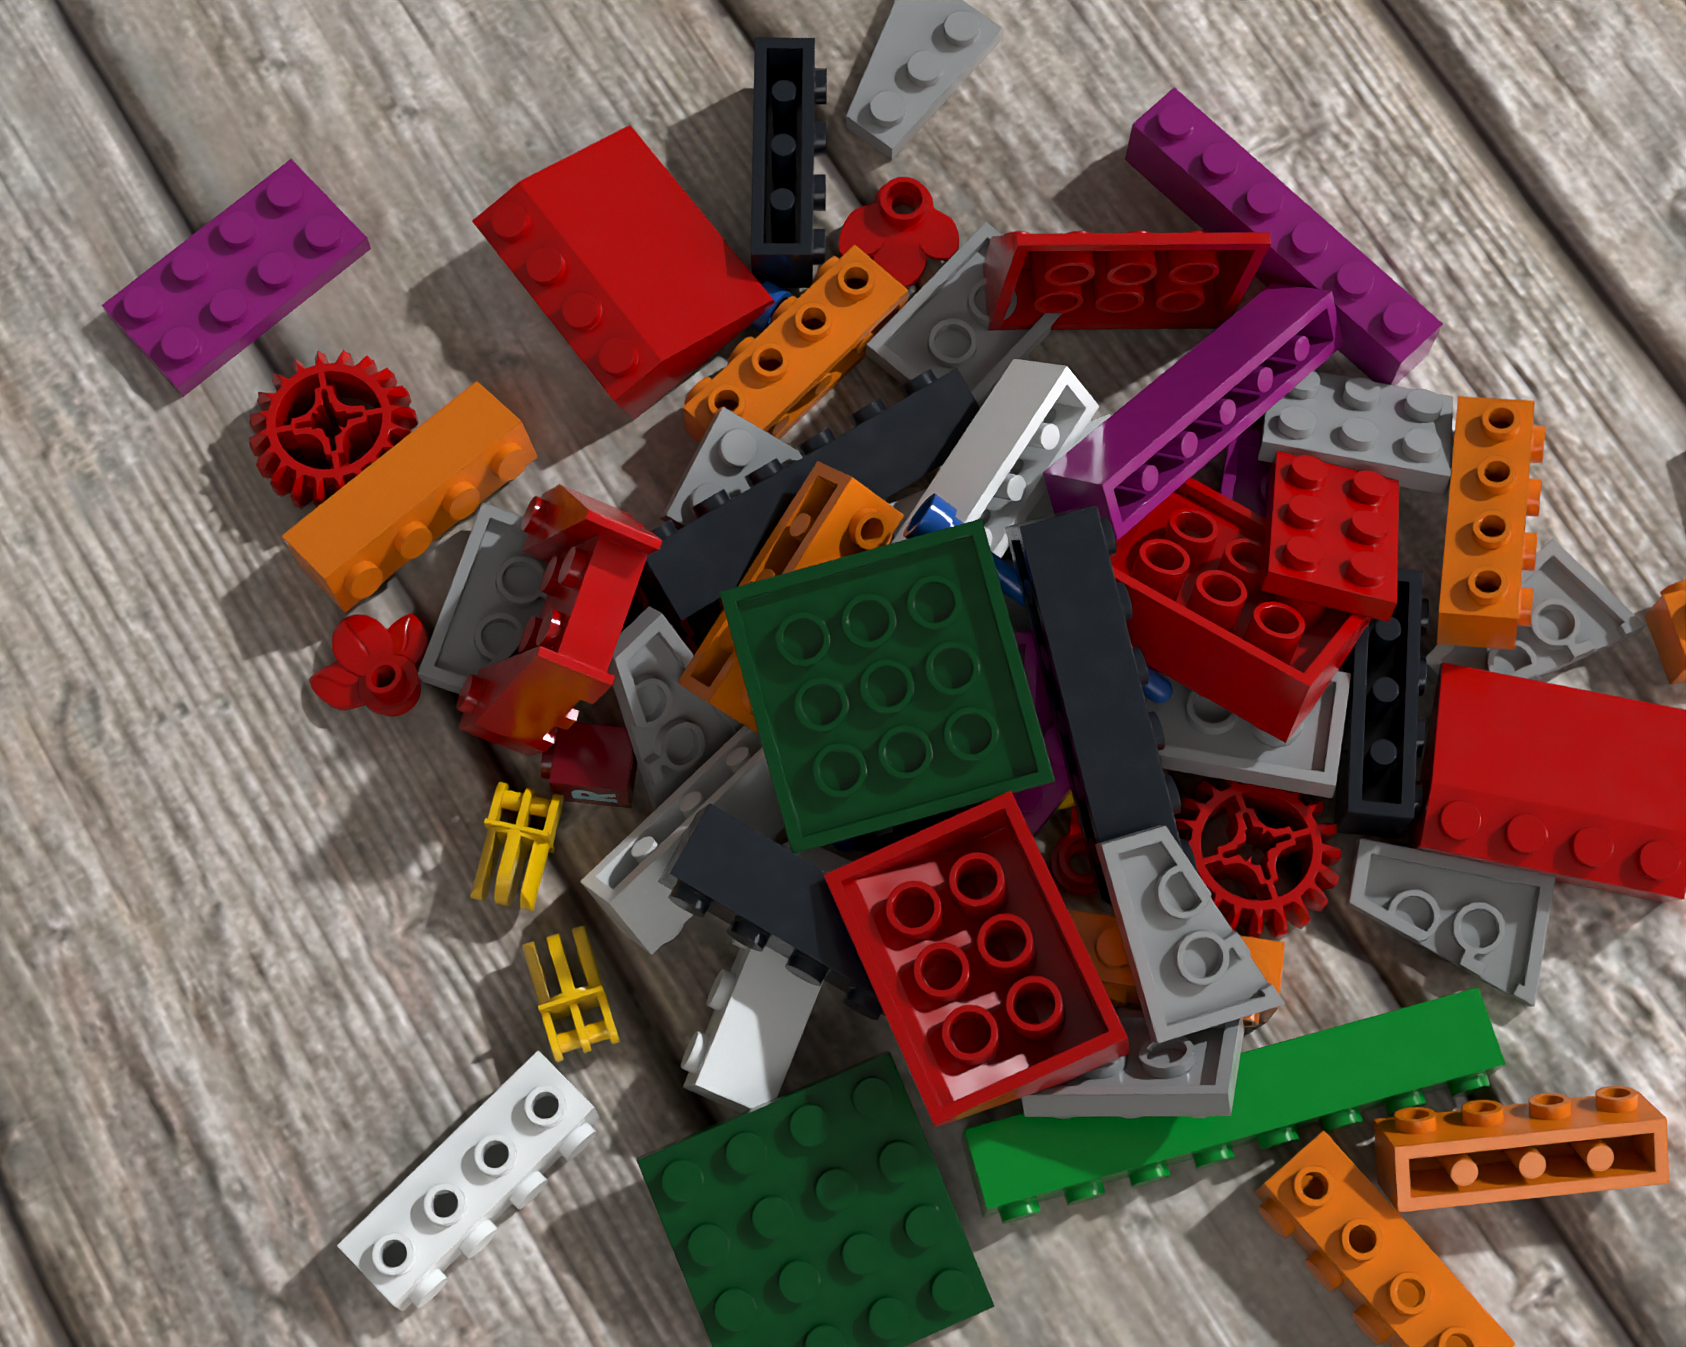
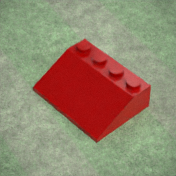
M631 125L519 181L472 220L612 400L634 420L776 303Z
M1138 230L1127 233L1072 231L1056 234H1031L1025 231H1014L1001 236H992L983 262V276L986 278V312L989 316L988 331L1030 330L1045 313H1063L1052 324L1051 330L1217 329L1234 315L1271 245L1270 232L1210 233L1204 230H1194L1186 233H1150ZM1015 290L1017 296L1016 308L1008 318L1004 319Z
M1190 477L1119 540H1116V555L1110 556L1116 582L1122 581L1132 604L1133 618L1130 621H1126L1132 647L1138 646L1141 649L1148 666L1253 724L1256 728L1286 743L1315 707L1372 618L1261 591L1266 518Z
M1445 662L1440 664L1419 780L1423 784L1422 809L1419 819L1412 820L1407 848L1554 876L1557 882L1661 903L1685 899L1686 710Z
M1011 791L824 874V878L935 1128L1065 1083L1130 1053L1128 1036Z

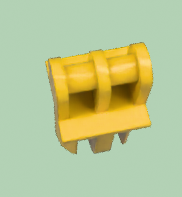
M498 783L488 819H484L487 835L470 898L485 901L488 897L500 849L503 845L504 850L495 884V903L511 906L517 893L527 852H531L520 893V909L534 910L548 853H554L555 850L553 844L562 812L563 795L554 793L552 799L536 796L535 789L526 788L524 793L510 791L508 783ZM505 809L519 812L516 824L501 822ZM532 815L546 818L543 830L529 828Z
M585 926L573 928L572 933L577 946L579 961L587 979L588 986L576 988L560 934L546 937L562 990L561 994L551 997L543 964H541L534 941L522 945L538 1000V1008L556 1062L564 1060L563 1053L581 1047L583 1052L587 1053L592 1051L591 1044L609 1038L612 1044L620 1042ZM600 1006L604 1020L585 1025L581 1012ZM572 1015L576 1029L557 1034L553 1021Z

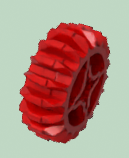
M344 349L335 363H329L326 355L318 350L314 366L305 368L301 361L294 359L292 364L294 375L289 379L273 373L272 383L277 391L276 393L258 392L257 402L262 412L250 414L249 422L253 432L256 433L249 438V446L253 455L259 457L256 467L263 478L271 479L270 485L278 496L283 497L290 493L294 506L301 510L312 500H314V505L317 508L409 435L419 424L416 411L409 407L412 401L408 390L403 386H396L395 374L388 368L377 372L378 369L375 361L370 359L368 355L354 366L351 354L347 353ZM338 397L359 399L372 405L374 409L365 410L364 405L348 406L342 404ZM313 405L312 409L308 413L300 416L304 411H306L309 407ZM333 415H335L341 432L335 436L337 447L335 451L328 434L329 431L334 429ZM371 447L363 457L354 462L356 456L362 450ZM304 455L305 460L322 459L329 463L330 469L308 467L297 462L292 457Z
M1220 778L1217 779L1218 789L1206 780L1199 782L1195 788L1197 800L1183 797L1181 799L1180 813L1183 819H1175L1180 840L1186 839L1191 846L1196 861L1197 873L1211 892V899L1232 930L1235 931L1238 924H1242L1245 928L1246 937L1260 938L1263 924H1265L1270 935L1278 940L1287 933L1286 920L1299 929L1304 928L1310 921L1307 908L1318 912L1322 911L1328 903V898L1321 889H1333L1339 879V876L1327 866L1337 864L1342 857V851L1335 846L1323 844L1332 839L1337 833L1336 824L1329 822L1317 824L1315 821L1325 809L1324 802L1320 800L1313 801L1308 806H1305L1300 801L1304 793L1293 791L1289 793L1282 789L1243 782L1239 784L1237 781ZM1255 811L1274 817L1285 828L1274 829L1265 826L1260 822ZM1226 813L1230 822L1226 829L1229 843L1217 847L1213 855L1203 858L1201 835L1204 827L1216 817ZM1244 844L1253 845L1252 852L1258 847L1265 854L1259 865L1251 864V857L1247 861L1241 857L1239 852ZM1300 851L1302 871L1299 883L1293 890L1278 897L1275 889V884L1279 880L1276 864L1286 861L1291 853ZM1224 879L1238 881L1245 887L1250 900L1228 892L1216 881Z

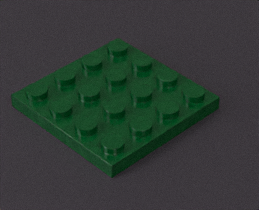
M982 518L719 592L790 848L793 853L990 800L1009 791L1015 793L1055 782Z
M884 1051L636 1158L712 1347H905L995 1307L889 1051Z

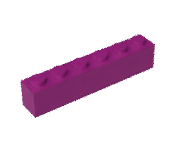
M1175 87L1132 124L1125 160L1204 231L1210 233L1270 232L1271 245L1254 275L1265 286L1268 287L1271 283L1332 291L1343 340V346L1338 351L1374 382L1396 386L1428 356L1443 323Z
M1271 283L1043 472L1054 514L1078 507L1097 506L1099 516H1106L1115 535V540H1119L1343 346L1332 291Z

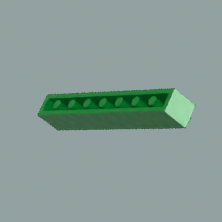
M1479 987L1242 1052L1231 1116H1209L1205 1118L1189 1116H1141L1138 1118L1091 1116L1060 1119L1055 1117H1025V1114L1022 1113L964 1129L961 1142L983 1218L999 1214L1002 1224H1007L1040 1214L1041 1210L1038 1202L1064 1195L1067 1206L1076 1205L1106 1195L1103 1184L1129 1177L1132 1187H1140L1170 1177L1171 1174L1168 1168L1170 1165L1193 1159L1196 1169H1204L1233 1160L1235 1158L1233 1148L1258 1141L1260 1151L1273 1150L1299 1141L1297 1130L1321 1123L1326 1133H1333L1361 1124L1363 1119L1360 1112L1385 1106L1388 1116H1392L1396 1111L1403 1108L1422 1107L1427 1104L1424 1096L1427 1093L1448 1088L1451 1098L1469 1095L1490 1087L1488 1076H1491L1506 1065L1481 992Z

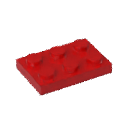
M1277 450L1269 472L1261 591L1389 622L1397 605L1399 480L1384 477L1374 471H1359L1322 462L1318 458L1309 455L1298 456Z

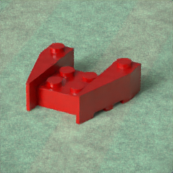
M561 484L543 493L541 498L534 496L525 511L521 523V531L528 534L522 552L549 563L540 585V591L547 594L539 618L532 616L528 621L519 643L518 650L520 654L481 668L477 675L470 674L467 677L460 691L456 706L457 710L464 712L458 727L459 730L526 756L546 752L555 742L557 727L568 730L577 721L579 711L573 709V707L580 700L594 704L613 685L615 676L607 673L647 556L658 551L663 541L653 532L645 530L644 525L634 520L631 514Z

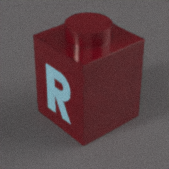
M575 722L568 730L557 727L556 740L546 752L542 753L541 778L550 779L549 784L553 795L554 793L563 795V801L632 808L638 762L627 728Z

